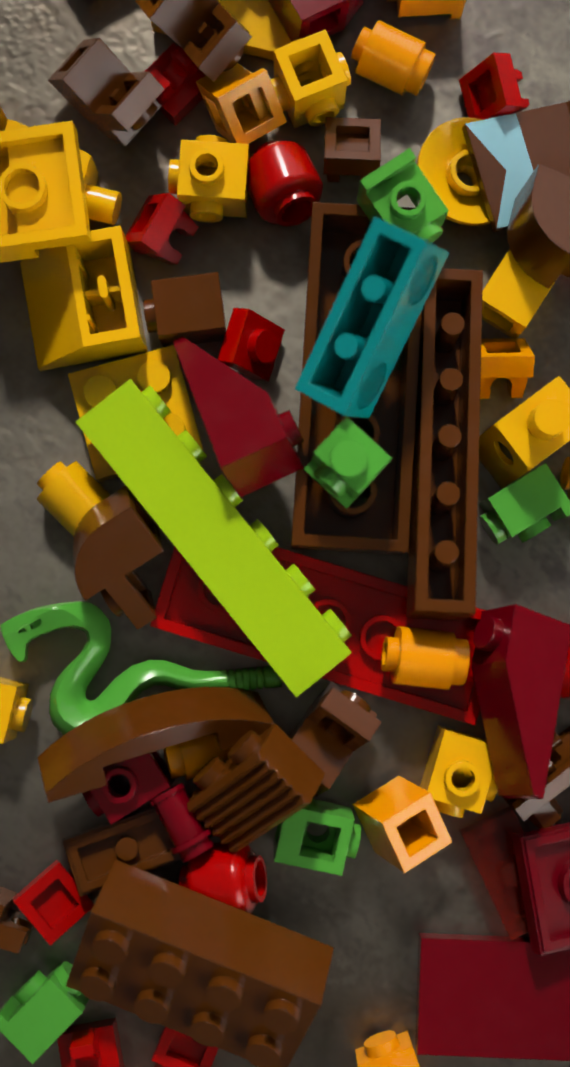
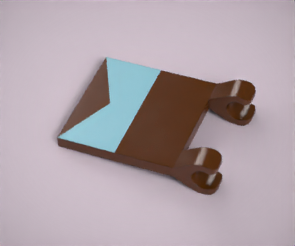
M570 101L470 122L462 127L493 232L508 229L515 198L539 163L570 176Z

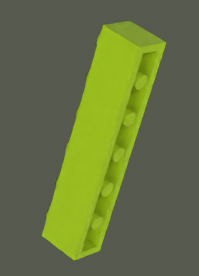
M130 378L78 419L76 424L297 698L352 653L344 644L352 636L331 609L327 610L323 615L319 613L307 598L315 589L295 564H292L286 570L281 566L271 553L279 544L260 520L256 519L248 525L235 509L243 500L222 474L214 480L210 478L199 464L207 455L189 432L185 429L177 436L164 421V418L171 411L156 391L149 385L141 392Z

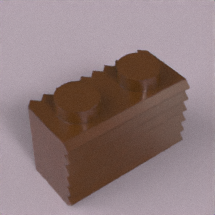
M274 723L262 734L258 735L253 730L247 732L229 751V758L222 761L216 756L202 767L193 779V783L198 788L187 803L188 812H195L196 819L203 820L205 828L212 829L213 836H220L221 844H228L230 852H237L309 805L326 773Z

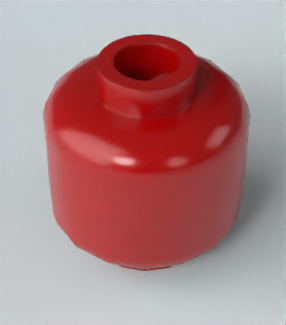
M269 141L260 145L248 162L246 190L263 220L286 227L298 225L312 216L313 202H319L321 199L323 183L306 149L302 145L294 141Z
M214 843V846L189 860L188 865L182 866L179 874V885L250 914L254 912L257 903L263 902L266 897V865L262 856H256L249 845H246L237 852H230L228 844Z

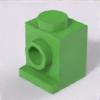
M408 148L360 180L356 201L371 223L375 216L433 243L443 233L441 226L449 210L416 164L415 154ZM408 195L416 208L405 210L398 205L397 201Z
M346 417L313 452L312 460L303 470L347 509L383 471L392 458Z
M546 463L479 503L484 511V514L479 516L480 522L496 545L515 535H518L522 543L531 539L551 526L546 518L549 514L553 521L570 515V500Z
M312 799L309 805L277 825L273 841L274 862L342 876L346 857L355 859L361 838V824L354 823L355 818L351 807ZM311 823L328 826L326 832L320 836L311 835L307 831Z
M67 961L60 962L47 976L38 970L0 1009V1032L32 1064L83 1013L89 1001V998L81 992L66 986L73 964Z

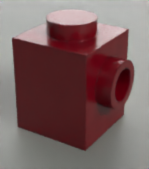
M157 750L104 766L103 771L107 785L83 792L82 794L93 813L98 817L105 814L112 825L170 788L175 778H170L167 765Z

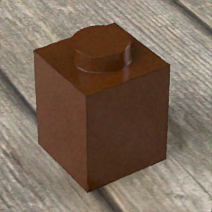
M218 272L151 280L153 299H145L143 301L148 333H158L163 348L174 345L173 340L181 336L194 344L224 340L227 329Z

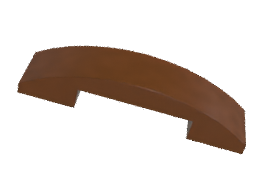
M185 688L146 696L122 704L80 724L51 744L37 757L48 803L106 786L104 766L210 734H214L220 750L233 747L241 737L251 730L258 735L262 734L274 722L258 692L240 688Z

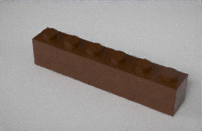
M442 268L422 308L408 548L406 618L464 621L476 612L483 270Z

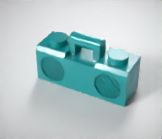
M374 216L294 389L343 416L369 418L449 252Z

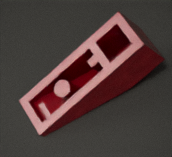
M181 336L173 340L220 468L240 498L304 468L295 449V446L303 443L304 439L290 410L279 414L266 391L185 337Z
M518 604L482 611L481 618L474 630L473 642L475 649L471 667L498 796L515 799H544L570 642V624Z

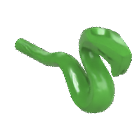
M87 601L50 604L25 611L1 624V632L7 647L20 663L27 660L31 641L42 635L64 628H76L86 634L87 642L81 653L60 673L50 692L49 715L52 724L62 736L105 711L134 701L142 691L155 685L168 686L176 690L197 687H230L246 690L250 688L251 690H256V688L263 689V687L265 689L282 687V679L271 666L256 667V669L250 667L249 670L248 668H243L242 670L239 668L235 669V671L233 669L228 671L193 670L167 660H147L129 667L117 676L99 697L90 701L86 698V689L105 661L111 646L110 622L99 607Z

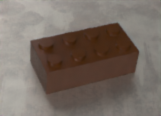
M115 859L90 913L66 986L81 992L91 1000L104 1001L134 1013L145 1022L161 1024L188 1035L202 1045L215 1046L240 1056L256 1067H288L321 1006L334 947Z

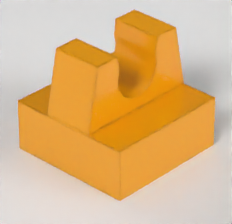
M525 338L481 339L480 399L490 398V386L497 378L508 379L507 389L511 398H523L528 378H532L534 375L535 355Z

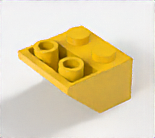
M121 225L91 230L92 242L40 249L39 258L25 259L20 262L37 366L40 371L148 352L130 246Z

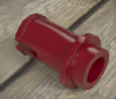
M180 783L151 799L149 802L156 810L174 845L170 849L171 854L175 855L178 853L182 862L185 863L214 845L209 837L212 834V829L204 828L201 820L196 819L195 812H188L187 803L190 799L184 790L183 783Z

